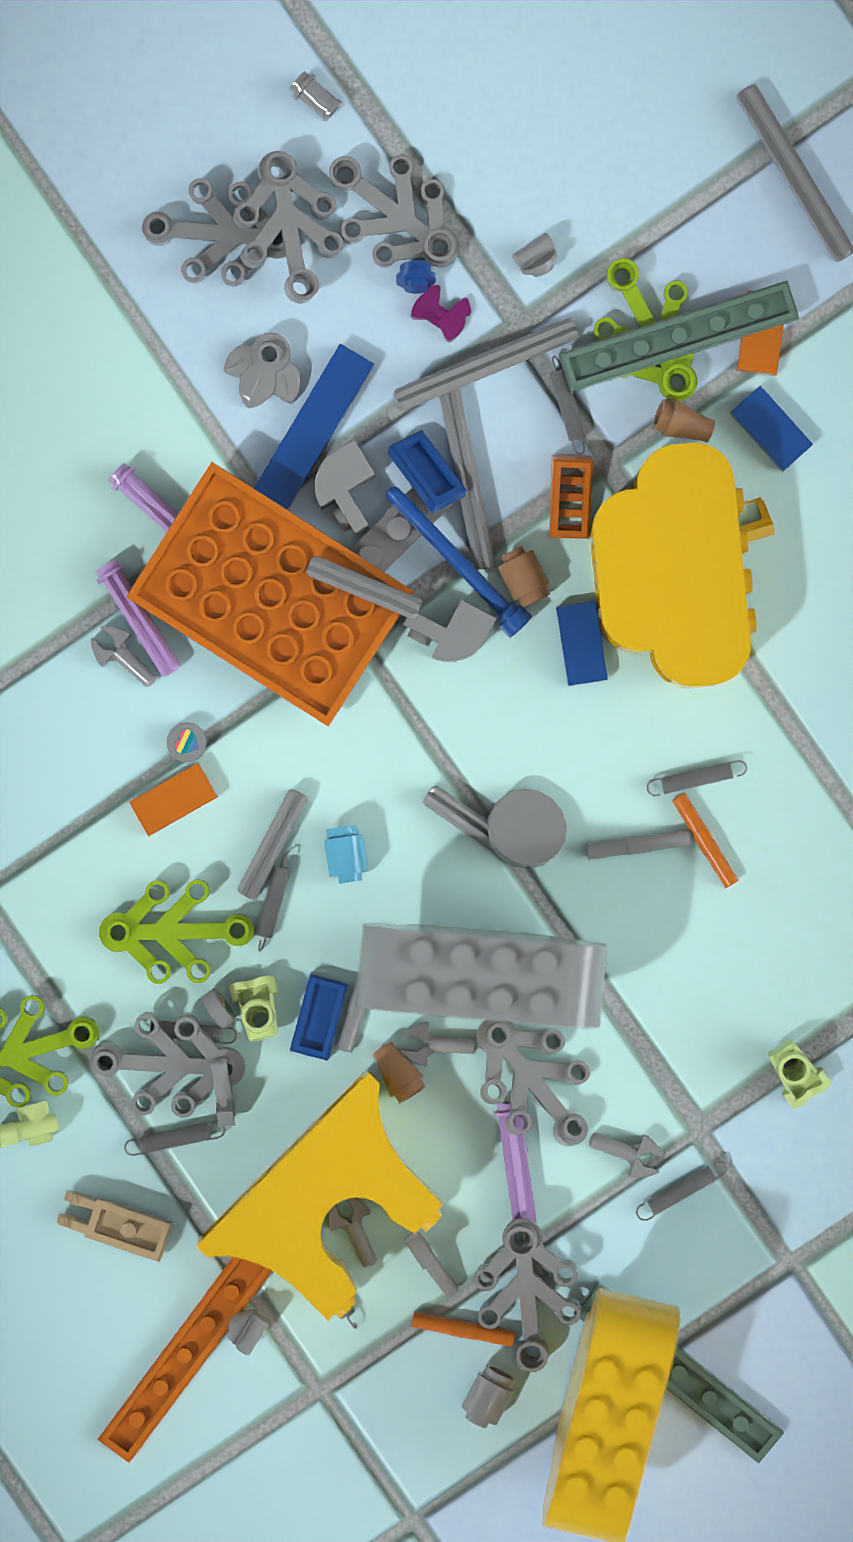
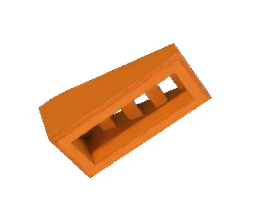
M552 454L549 515L550 538L589 539L593 475L592 456ZM561 468L583 469L582 476L561 475ZM560 485H582V492L560 491ZM559 501L581 502V508H559ZM558 517L581 518V525L558 524Z

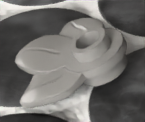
M264 333L257 337L252 345L236 347L226 359L224 372L234 377H240L239 394L247 408H254L263 404L273 393L283 401L291 404L297 398L300 390V372L290 361V346L287 340L277 333ZM267 346L275 348L277 358L274 360L266 359L263 355L264 348Z

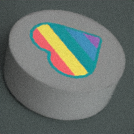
M180 723L174 726L167 736V749L173 758L181 762L196 761L204 754L207 748V737L204 731L193 723Z
M213 988L202 996V1003L219 1027L226 1029L237 1021L232 1008L218 990Z

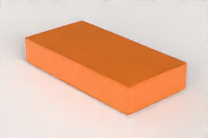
M784 325L741 338L736 371L776 376Z
M197 763L131 800L129 803L149 837L213 801L218 796L202 767Z

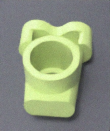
M267 975L249 981L230 984L231 1000L233 1004H238L241 1019L249 1041L257 1042L277 1037L278 1029L274 995L279 992L275 975ZM258 1014H266L268 1016V1022L263 1027H256L254 1025V1019Z
M787 1039L769 1051L768 1057L785 1087L782 1094L792 1109L803 1106L811 1097L824 1092L832 1085V1081L822 1067L815 1068L792 1039ZM796 1058L792 1066H784L786 1061Z
M47 1101L17 1108L19 1122L0 1124V1148L15 1145L19 1141L27 1139L29 1147L53 1141L51 1133L59 1131L56 1114H50Z

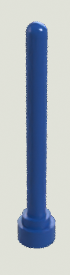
M390 487L387 490L386 497L395 508L498 614L496 618L500 622L499 627L509 638L514 636L528 623L532 615L525 607L517 606L514 602L509 603L398 487Z

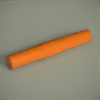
M684 792L671 800L725 889L738 882V878L719 849L717 842L703 823L686 793Z
M415 1311L411 1324L413 1328L513 1347L515 1331L501 1328L487 1329L475 1322Z

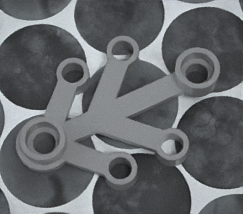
M273 151L266 154L260 161L258 175L261 182L247 202L237 207L233 214V220L241 229L252 228L259 219L258 210L274 192L277 209L255 240L247 243L242 249L241 260L249 268L259 267L266 259L267 249L281 231L289 270V277L285 281L284 290L291 301L303 304L309 302L316 295L319 282L312 271L305 269L298 230L317 243L319 253L326 258H333L339 254L343 248V239L338 233L326 230L295 207L291 192L308 202L311 214L320 220L327 219L332 215L336 208V202L330 194L321 193L298 176L297 164L289 154L282 151ZM279 167L283 171L284 176L282 178L274 177L271 173V168ZM317 201H325L329 206V211H320L317 207ZM240 211H249L253 216V220L250 222L244 221L240 216ZM332 239L336 243V250L327 249L324 245V240ZM248 249L257 250L260 254V260L250 259L247 254ZM296 282L302 283L306 288V293H296L293 284Z
M397 155L391 159L389 164L390 174L395 179L398 204L361 176L360 165L352 157L342 156L332 162L329 175L332 184L337 189L343 191L352 189L387 216L361 221L357 218L346 219L341 225V235L346 242L355 244L360 242L363 237L407 232L418 240V242L392 246L388 242L378 243L373 248L372 257L374 263L382 268L390 267L395 261L424 258L426 262L434 267H445L456 260L460 250V243L456 234L452 230L445 228L442 206L445 190L439 180L429 179L421 186V197L428 204V228L415 216L410 178L413 173V163L408 156ZM404 161L408 164L409 169L405 174H397L394 171V165L397 162ZM344 168L350 169L353 172L352 179L347 182L341 181L338 178L339 171ZM435 185L440 189V194L437 198L431 199L426 196L425 190L428 186ZM348 225H358L361 229L360 234L357 237L347 236L345 229ZM435 242H445L448 246L447 251L444 254H436L432 249ZM382 248H387L392 253L391 259L386 262L380 261L376 256L377 252Z
M203 178L195 179L190 183L189 195L195 203L201 204L218 225L172 221L163 212L150 213L142 223V232L149 243L156 246L166 245L172 238L215 242L199 257L189 258L182 264L181 272L186 281L194 284L201 282L205 278L206 272L239 244H247L254 241L270 219L265 211L260 208L258 210L259 219L255 224L257 228H239L230 213L213 194L210 182ZM244 182L232 184L228 191L230 202L235 207L247 202L252 195L250 186ZM198 185L208 187V194L203 198H198L194 195V189ZM243 188L248 192V197L242 202L236 201L233 198L235 190ZM244 210L250 217V219L253 220L252 214L249 211ZM155 221L165 223V229L160 234H154L150 230L152 223ZM283 242L279 245L271 244L267 249L266 258L281 259L286 257ZM251 249L247 253L250 259L260 260V254L257 250ZM242 260L238 262L230 261L222 267L221 277L226 285L237 287L244 282L246 275L254 268L245 266ZM198 264L201 267V273L197 277H189L186 272L189 265ZM232 267H236L241 271V276L236 281H230L226 278V272Z
M143 1012L136 1019L135 1031L142 1038H150L164 1055L123 1053L117 1044L102 1042L94 1048L90 1057V1064L94 1072L101 1076H112L118 1070L164 1072L146 1089H140L134 1094L131 1106L134 1112L139 1115L150 1114L155 1108L156 1101L187 1074H205L188 1091H180L173 1097L171 1103L172 1112L178 1117L186 1118L194 1112L196 1103L214 1088L211 1069L212 1059L224 1057L227 1063L232 1066L229 1080L230 1086H233L242 1079L245 1072V1061L242 1055L233 1048H218L199 1027L198 1019L191 1014H184L176 1021L174 1027L175 1034L181 1040H191L204 1056L189 1057L160 1026L157 1015L152 1012ZM143 1019L151 1020L154 1023V1029L151 1031L143 1030L140 1026V1021ZM184 1021L191 1022L194 1026V1031L184 1033L180 1029V1024ZM109 1056L113 1061V1065L103 1067L99 1063V1057ZM145 1096L150 1099L151 1105L147 1108L140 1107L137 1099ZM179 1099H187L191 1107L187 1110H181L176 1102Z
M484 1020L477 1030L478 1045L487 1054L485 1083L480 1089L482 1100L487 1104L493 1105L505 1099L507 1088L501 1081L504 1058L513 1070L510 1114L505 1121L508 1132L519 1136L527 1133L532 1127L531 1116L527 1113L529 1089L554 1120L553 1135L556 1141L563 1146H574L581 1143L588 1133L586 1121L576 1113H569L542 1078L565 1080L568 1084L577 1086L588 1080L590 1076L588 1065L580 1060L569 1064L526 1060L516 1048H540L543 1053L548 1055L558 1053L565 1045V1038L558 1030L551 1029L544 1033L518 1031L514 1029L511 1022ZM494 1029H499L503 1033V1041L501 1043L493 1040L492 1031ZM548 1035L556 1038L557 1047L555 1049L547 1046L546 1038ZM573 1066L581 1069L582 1077L580 1080L572 1077L571 1069ZM490 1085H495L499 1089L497 1099H493L488 1095V1087ZM515 1116H520L524 1120V1128L522 1130L514 1127L513 1119ZM569 1122L577 1124L578 1134L576 1136L569 1134L567 1130Z
M518 1218L509 1222L503 1231L502 1241L504 1247L489 1264H482L476 1270L474 1276L476 1286L483 1291H490L496 1287L502 1271L516 1258L517 1275L492 1302H486L480 1307L478 1321L484 1328H496L501 1323L503 1314L520 1297L523 1340L518 1346L516 1361L523 1370L537 1372L545 1367L549 1356V1348L545 1341L540 1339L536 1296L556 1312L560 1322L565 1325H573L579 1321L582 1307L578 1300L564 1298L535 1274L533 1259L554 1274L555 1282L563 1287H569L576 1282L578 1267L571 1260H561L542 1244V1232L535 1222L526 1218ZM526 1232L530 1240L520 1242L515 1236L516 1233ZM568 1268L573 1272V1276L567 1279L560 1276L559 1270ZM489 1272L493 1275L494 1280L486 1283L481 1280L480 1274ZM566 1306H571L576 1310V1314L571 1317L566 1316L562 1309ZM487 1310H492L497 1314L498 1318L492 1321L487 1320L483 1313ZM530 1346H535L540 1350V1354L538 1356H530L526 1349Z

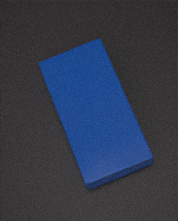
M761 385L730 412L732 417L782 472L813 445Z
M423 430L389 447L388 455L432 514L465 497L466 488Z
M596 601L556 607L568 686L608 680Z
M310 973L289 1051L328 1061L349 983Z

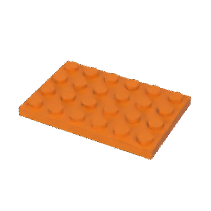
M211 462L126 598L329 727L400 614L308 576L307 568L311 559L314 556L321 557L412 596L415 591L222 467Z

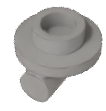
M544 233L512 254V257L524 275L539 277L553 269V263L557 260L558 254L553 247L552 239L547 233Z
M255 1309L239 1311L228 1324V1339L236 1345L238 1351L245 1355H250L269 1325L270 1320Z

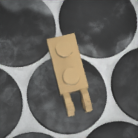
M67 1190L64 1198L66 1201H69L70 1204L93 1210L89 1223L74 1215L60 1213L56 1221L59 1225L84 1233L86 1238L157 1262L161 1261L174 1222L100 1197L95 1199L80 1192Z

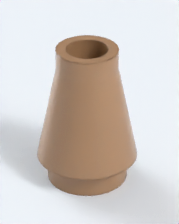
M675 398L672 401L663 399L660 402L653 421V429L661 431V436L700 440L706 443L710 440L715 427V420L705 417Z
M393 1042L384 1045L372 1054L377 1061L390 1097L395 1096L399 1104L410 1099L426 1087L421 1079L424 1075L395 1047Z

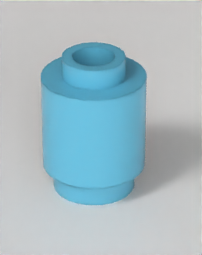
M358 825L326 829L327 840H324L329 876H338L339 884L361 881V872H367L369 868L363 834H359Z

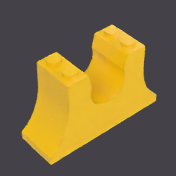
M366 1070L198 1238L196 1247L207 1258L216 1256L237 1257L257 1263L273 1271L299 1291L329 1321L334 1315L339 1319L342 1318L357 1302L355 1300V1294L357 1293L356 1283L343 1261L326 1248L321 1238V1226L329 1210L337 1203L349 1198L369 1199L379 1204L393 1222L415 1234L420 1228L427 1232L441 1218L442 1214L439 1209L443 1204L440 1198L405 1164L390 1143L380 1117V1083Z

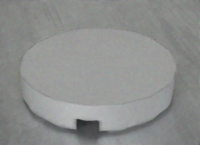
M520 789L507 793L496 802L487 819L490 846L500 859L514 867L543 866L559 853L565 842L567 825L563 812L552 798L540 791Z

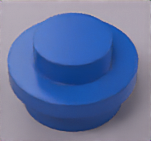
M425 261L405 262L400 265V272L396 275V284L411 294L424 293L428 290V287H431L436 282V275L431 271V264Z

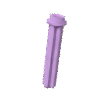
M123 463L108 480L113 485L111 489L114 492L118 489L167 532L179 513L133 473L136 469L133 465L129 468Z
M115 559L96 571L99 577L96 581L98 584L102 582L105 584L163 677L168 676L180 668V663L147 610L126 598L132 586L122 572L125 568L124 564L119 565Z
M511 1100L499 1102L496 1104L497 1111H494V1116L499 1119L512 1220L526 1218L536 1223L525 1134L515 1136L508 1132L505 1121L510 1114ZM515 1116L513 1119V1125L516 1129L522 1130L524 1128L523 1119L520 1116Z

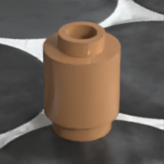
M521 546L501 556L504 564L497 568L514 601L518 600L524 608L550 595L547 585L550 583L533 550L525 553Z

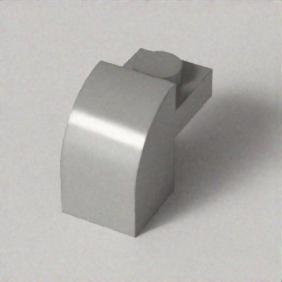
M355 440L336 450L322 462L315 478V494L322 510L336 502L338 508L332 512L345 532L352 528L355 535H358L368 529L369 524L350 493L376 478V475Z
M461 600L447 628L420 614H417L413 619L407 617L404 626L410 629L407 636L425 646H429L431 641L438 643L432 655L433 659L441 662H459L471 657L483 646L497 618Z

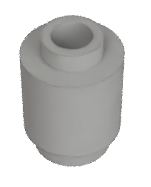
M486 1365L483 1372H478L462 1404V1408L467 1412L465 1418L482 1428H487L489 1423L497 1425L514 1391L511 1386L515 1379L496 1367Z

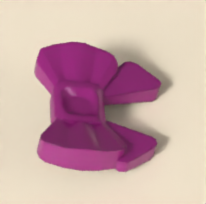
M434 285L429 287L415 301L411 311V318L414 320H427L441 329L447 342H452L462 332L466 321L465 316L471 315L468 298H463L448 311L439 305L441 287Z

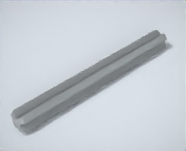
M751 85L744 88L736 95L737 101L835 262L843 261L853 254L852 243L758 87Z
M571 318L564 319L395 389L393 394L394 400L401 411H405L575 341L579 335L577 327Z
M460 388L439 397L454 472L467 490L465 497L460 499L473 566L477 570L492 568L495 561Z

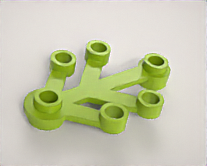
M617 259L610 264L607 270L606 279L609 286L617 292H622L639 327L655 323L656 321L636 285L639 278L637 265L630 259ZM618 270H625L629 273L630 279L626 283H619L615 279V273ZM675 280L666 285L663 293L665 303L659 321L678 315L680 305L685 302L688 296V288L683 282ZM676 286L682 289L683 297L680 300H673L669 297L668 291L671 287ZM604 317L595 323L593 334L598 341L608 338L598 333V327L603 323L611 325L613 333L609 337L633 329L617 325L613 319ZM694 354L660 364V367L653 366L620 377L627 378L633 376L656 383L661 394L666 399L672 401L675 398L680 402L690 398L698 384L696 372L691 367ZM674 375H680L685 381L684 387L674 389L670 384V378Z
M200 879L189 882L183 896L155 924H139L155 904L165 902L170 896L168 884L162 880H155L147 885L145 894L126 914L120 912L113 913L102 921L99 927V938L102 944L110 951H127L147 970V977L151 982L162 984L170 978L171 966L165 960H157L139 941L156 940L186 969L187 977L192 982L203 983L210 977V964L204 959H198L178 939H225L233 946H243L253 938L255 927L252 920L243 914H234L221 923H179L196 904L204 902L210 894L208 884ZM156 884L161 885L165 890V895L160 900L154 899L150 894L152 886ZM200 884L204 887L205 894L201 899H195L191 896L190 888L192 885ZM234 923H240L245 927L243 937L235 938L232 936L230 929ZM115 925H121L125 928L126 935L124 939L116 940L113 938L111 931ZM199 963L205 966L206 975L203 978L193 976L191 969L194 964ZM161 964L166 968V976L163 979H157L152 975L154 965Z
M30 995L22 1000L20 1004L21 1014L4 1047L0 1050V1067L8 1066L44 1085L45 1090L50 1095L58 1096L68 1089V1076L62 1071H51L29 1058L70 1045L78 1049L90 1048L100 1037V1027L93 1018L81 1016L73 1020L67 1030L24 1043L35 1020L43 1015L46 1007L44 1000L40 996ZM29 1000H35L40 1005V1010L35 1015L29 1014L26 1010V1003ZM0 1008V1015L2 1017L0 1030L6 1026L8 1021L7 1013L2 1008ZM79 1026L87 1027L90 1032L89 1038L85 1041L79 1040L76 1037L75 1032ZM0 1076V1094L5 1096L7 1102L13 1107L20 1108L25 1106L31 1099L30 1088L20 1082L13 1084ZM59 1076L62 1078L64 1086L61 1090L51 1088L49 1083L51 1077ZM14 1088L24 1090L26 1098L23 1102H16L12 1098Z

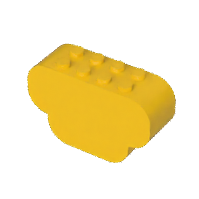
M697 442L667 445L654 451L638 471L633 489L624 490L609 497L598 509L590 528L597 614L603 635L609 643L621 651L631 654L649 653L655 671L663 680L676 687L687 689L715 686L725 683L738 675L745 667L750 655V634L757 632L755 609H748L746 594L753 591L751 569L743 568L742 555H745V552L749 550L746 528L739 529L738 515L744 512L742 488H735L734 473L726 457L716 448Z
M598 1288L591 1312L588 1311L583 1324L558 1422L551 1470L543 1504L542 1527L604 1542H625L674 1357L680 1324L679 1307Z

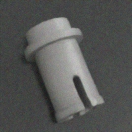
M304 71L294 81L289 90L294 93L293 98L295 100L300 98L322 117V120L327 121L342 102L339 99L337 100L315 80L316 75L314 73L309 75Z

